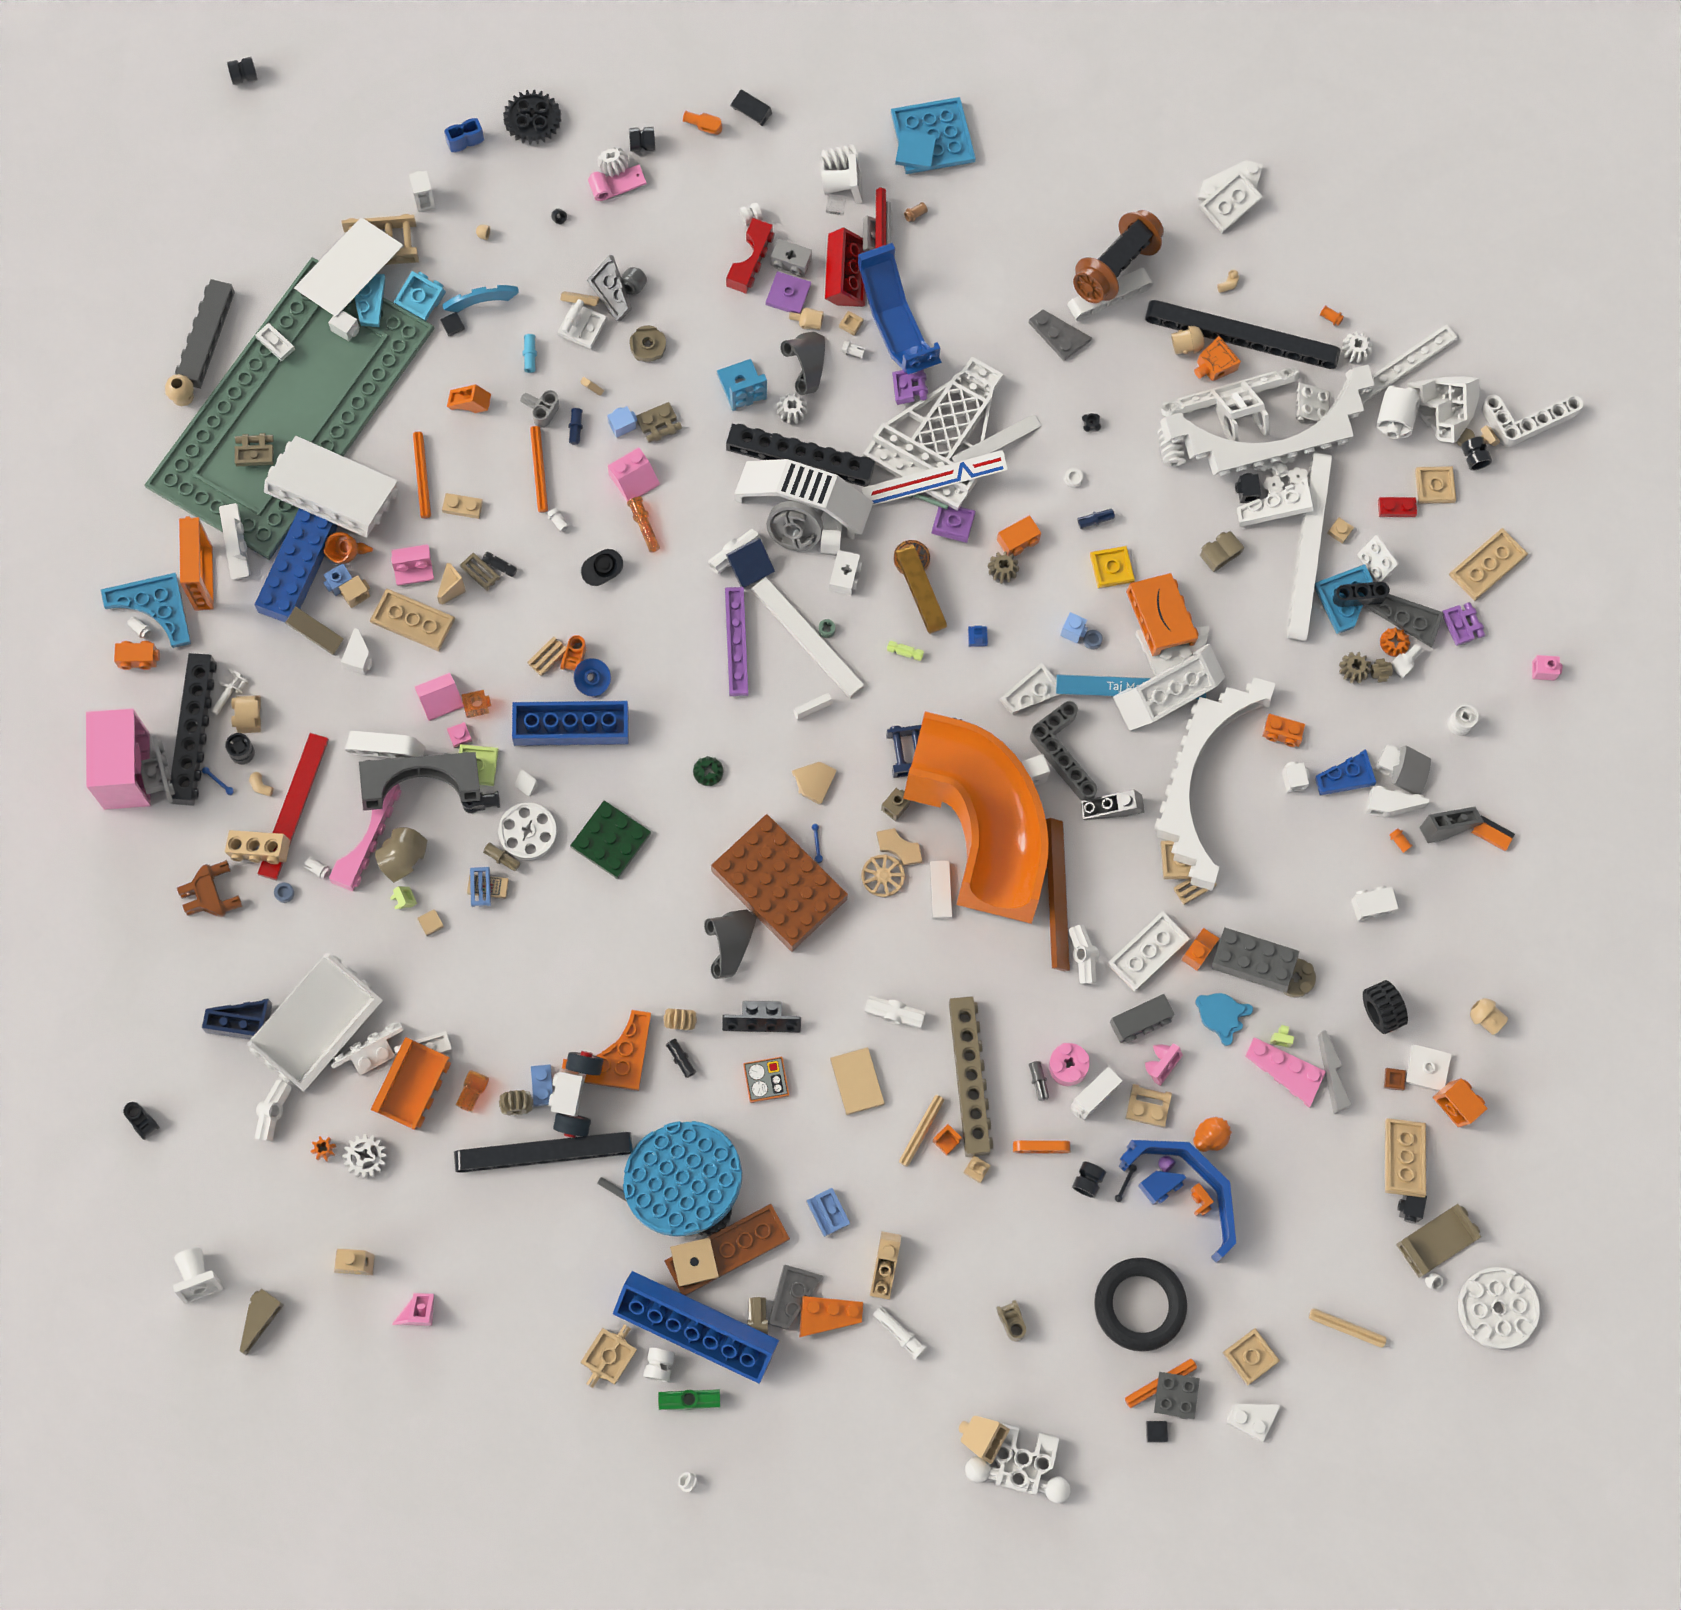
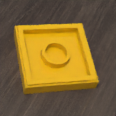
M1127 546L1090 552L1098 588L1135 581Z

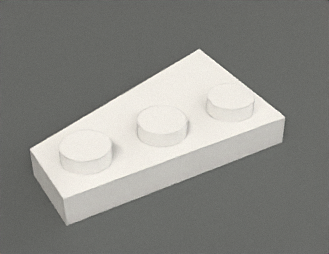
M1041 663L1003 695L999 701L1013 714L1061 694H1056V679Z

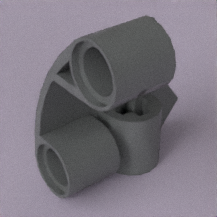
M808 332L798 335L795 339L783 341L780 346L781 353L785 357L797 355L802 368L795 382L796 392L799 395L816 392L819 388L824 364L825 336L816 332Z
M749 910L731 911L722 917L707 918L705 920L704 929L706 934L709 936L716 935L720 954L711 965L713 978H728L734 976L737 972L757 916Z

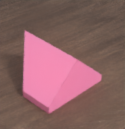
M414 1293L411 1301L392 1325L432 1326L434 1294Z

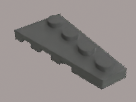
M1376 590L1377 594L1383 595L1381 591ZM1388 594L1385 601L1381 604L1366 605L1367 609L1432 648L1443 612Z

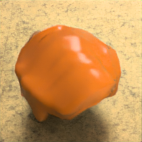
M1211 1117L1200 1123L1193 1138L1195 1147L1202 1152L1209 1150L1219 1151L1226 1147L1232 1133L1227 1120Z

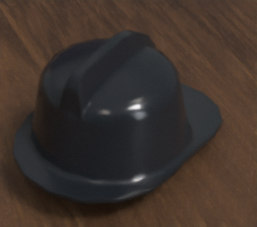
M613 549L599 551L584 561L581 567L582 579L591 586H599L608 582L622 571V556Z

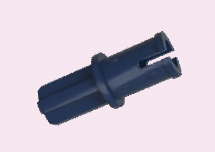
M580 408L571 409V420L568 428H570L569 443L572 445L580 443L581 429H583L581 424L583 410Z
M1113 509L1097 513L1094 511L1093 514L1078 517L1077 521L1080 529L1092 525L1098 526L1099 523L1115 518Z

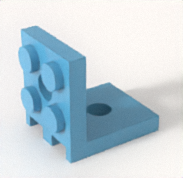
M751 359L717 370L718 378L732 411L736 410V407L752 405L753 401L767 399L765 374L758 376ZM739 378H742V379L745 380V381H742V382H739V383H736V382H735V381H736L737 379H739Z

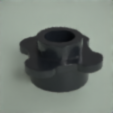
M1090 413L1082 416L1084 431H1099L1101 429L1099 424L1100 416L1098 414Z

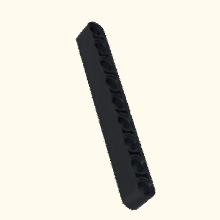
M618 1132L462 1149L454 1151L455 1172L463 1173L627 1155L633 1152L631 1132Z

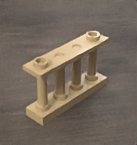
M403 214L401 216L364 218L380 230L385 229V233L392 238V229L403 228L404 248H401L385 265L419 262L417 248L411 245L410 227H416L414 215ZM349 218L341 220L344 232H348L359 219Z

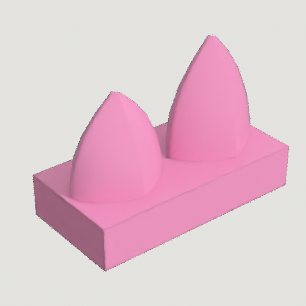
M1163 1044L1153 1045L1155 1054L1161 1060L1160 1062L1149 1061L1145 1063L1146 1071L1153 1078V1081L1160 1086L1183 1056L1180 1047L1175 1044L1171 1046Z

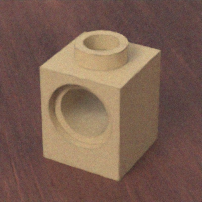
M358 575L339 586V590L350 608L370 597L368 583L365 579L361 580Z

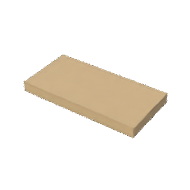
M1502 528L1451 571L1449 576L1476 601L1520 563L1528 553Z
M387 588L370 619L372 624L438 652L455 621V617Z
M1386 1118L1385 1193L1425 1198L1426 1123Z

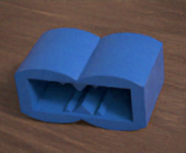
M478 118L468 119L462 124L452 125L444 130L446 142L451 152H459L467 146H475L484 141L483 130Z

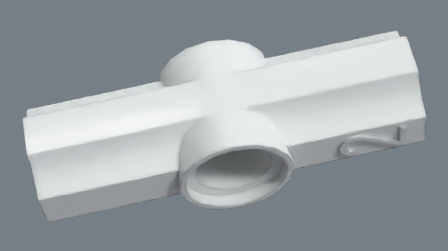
M750 529L737 540L729 541L721 552L708 561L711 569L719 575L731 566L726 554L756 538H760L759 534L755 530Z
M870 995L864 1011L867 1014L882 1017L885 1021L893 1024L902 1023L921 1029L925 1016V1011L908 1007L900 1001H887Z

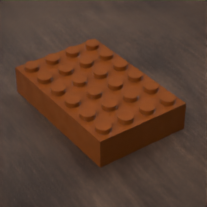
M768 814L762 817L711 865V872L791 952L844 904L848 898V894Z

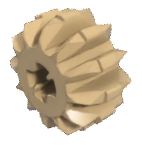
M668 1008L665 1010L664 1026L670 1029L693 1030L697 1021L696 1012L694 1010Z

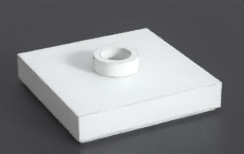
M1413 1044L1411 1046L1405 1083L1440 1091L1446 1085L1451 1054Z

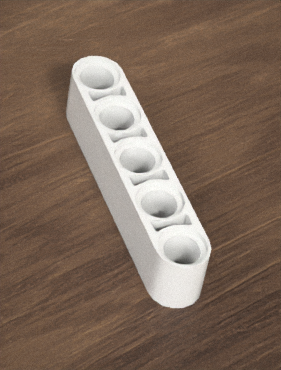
M1140 268L1118 278L1119 292L1110 301L1090 303L1081 296L1072 299L1067 306L1075 320H1083L1150 289L1153 286V282L1145 268Z

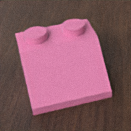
M639 447L608 465L609 476L628 503L660 485L650 462Z

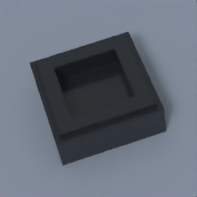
M457 312L440 319L448 337L465 330Z

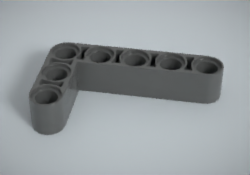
M1067 701L1033 726L1030 740L1081 801H1089L1095 798L1097 792L1096 784L1055 736L1076 718L1078 712L1077 705L1072 701ZM1069 709L1073 714L1067 715L1064 710ZM1055 720L1059 725L1052 726L1049 721ZM1040 731L1044 736L1038 737L1035 735V732ZM1047 746H1054L1056 750L1049 751ZM1065 760L1067 761L1068 765L1063 766L1059 763V761ZM1077 774L1080 779L1074 780L1071 775ZM1083 789H1090L1092 791V794H1085L1083 792Z

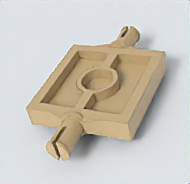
M624 1324L618 1335L610 1333L604 1328L601 1329L580 1362L593 1373L586 1383L588 1386L594 1388L599 1378L606 1379L614 1385L617 1383L637 1351L625 1340V1337L631 1330L630 1327Z

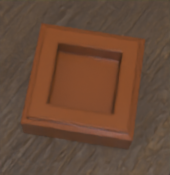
M1386 1068L1384 1088L1404 1091L1406 1070Z

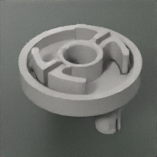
M796 501L781 502L774 506L769 513L766 522L767 531L770 537L784 548L795 551L811 549L821 538L823 530L821 516L824 511L814 507L811 508L806 504ZM789 525H795L799 530L793 529Z

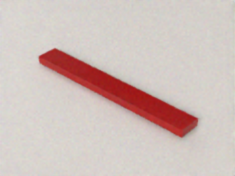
M313 733L309 734L273 833L284 834L292 841L329 741L327 737ZM262 861L257 874L277 881L284 862L271 864L267 861Z

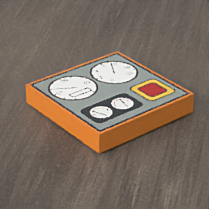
M782 1057L743 1063L750 1103L789 1096Z

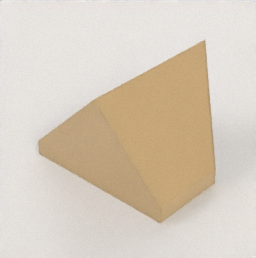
M450 563L446 564L437 595L438 602L442 605L466 592L462 577Z

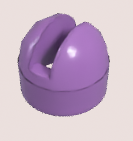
M1166 1155L1161 1157L1158 1162L1163 1172H1168L1176 1164L1170 1156Z

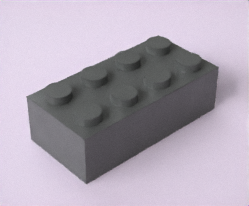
M1224 927L1212 963V969L1287 993L1300 951Z

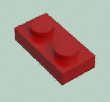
M1379 497V517H1416V497Z

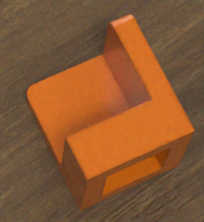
M947 1124L934 1137L933 1143L947 1156L961 1142L962 1137Z

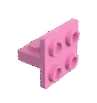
M429 545L391 551V561L397 586L434 580Z

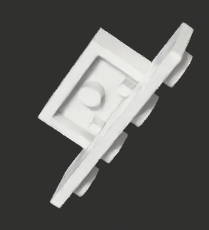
M236 503L220 506L219 511L231 579L236 580L249 577L250 571L246 554L247 545L244 541V527L240 518L239 506Z
M400 1022L387 1025L382 1032H375L369 1035L367 1040L362 1043L356 1042L350 1046L349 1050L338 1052L330 1061L332 1068H336L351 1059L361 1076L395 1057L387 1039L404 1029Z

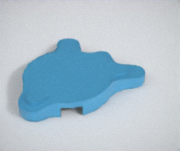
M1223 993L1199 995L1195 1001L1202 1023L1209 1030L1218 1034L1224 1046H1229L1233 1041V1033L1243 1028L1239 1017L1249 1016L1253 1012V1007L1250 1004H1239Z

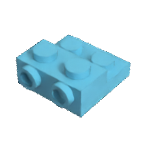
M412 271L394 303L426 321L434 307H438L446 291L443 289L444 285L434 280L431 282L428 280V276L422 272L417 274Z

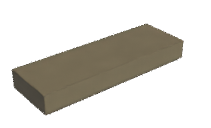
M298 607L293 609L285 621V624L332 655L344 639Z

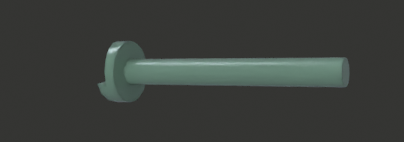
M919 493L908 496L910 499L914 496L946 510L949 505Z

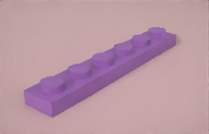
M726 587L729 696H748L744 587Z

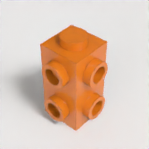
M122 641L121 643H115L114 662L118 668L123 670H130L131 668L149 670L151 667H157V661L160 660V651L154 643L150 641H141L140 643Z

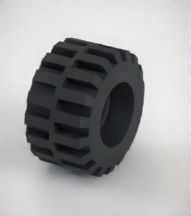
M1384 980L1364 989L1362 994L1365 1010L1373 1025L1382 1034H1387L1407 1025L1408 1013L1406 1005L1399 991L1391 982Z

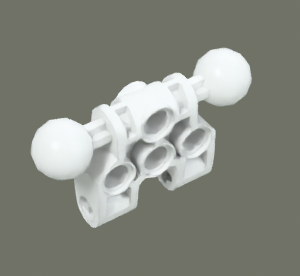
M1003 1424L1010 1430L1000 1449L1006 1450L1008 1458L1000 1459L996 1455L994 1460L999 1468L991 1467L988 1462L979 1456L972 1457L966 1463L965 1473L975 1483H981L987 1479L996 1480V1485L1033 1495H1036L1037 1491L1046 1493L1047 1498L1054 1503H1063L1071 1495V1487L1066 1479L1062 1477H1054L1049 1481L1040 1479V1477L1053 1469L1059 1438L1039 1433L1035 1451L1031 1453L1027 1449L1016 1448L1019 1428ZM1018 1455H1025L1028 1463L1025 1465L1020 1464L1017 1460ZM1045 1460L1048 1468L1045 1470L1040 1469L1037 1461ZM1013 1476H1022L1023 1484H1015Z

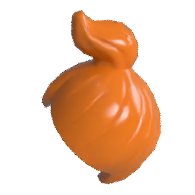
M344 532L331 534L327 538L324 547L325 556L337 564L349 563L357 554H366L373 551L372 547L361 542L356 543L353 537Z

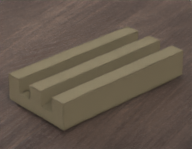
M472 553L460 564V567L486 591L500 579V576L475 553ZM474 559V560H475L481 567H483L491 576H493V578H492V579L489 578V577H488L482 570H480L471 560ZM468 564L470 567H472V568H473L480 576H482L488 583L486 584L479 576H477V575H476L470 568H468L466 565Z

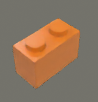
M1029 515L998 532L997 541L1004 552H1007V556L1011 554L1017 556L1023 552L1024 548L1028 546L1033 547L1038 544L1041 532Z

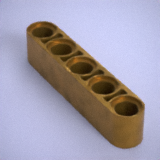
M911 544L896 550V558L928 633L931 634L946 628V620L914 545Z

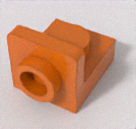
M1200 1183L1196 1184L1190 1190L1192 1192L1191 1197L1197 1204L1200 1203L1202 1206L1194 1214L1197 1216L1201 1213L1203 1216L1212 1209L1210 1205L1214 1201Z

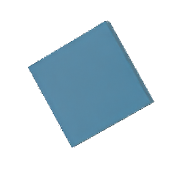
M901 130L895 165L931 170L936 135Z

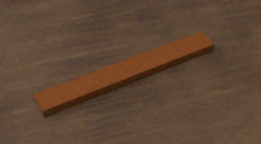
M1048 818L1046 823L1048 831L1047 866L1052 969L1065 972L1070 970L1064 829L1063 821Z

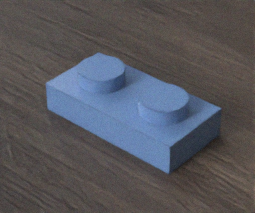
M551 1064L531 1066L534 1107L549 1105L550 1095L553 1093Z

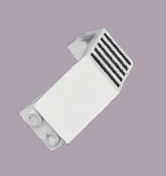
M789 459L747 461L735 491V501L742 503L744 496H780L823 510L847 527V538L854 539L856 534L862 535L873 505V501L838 475Z

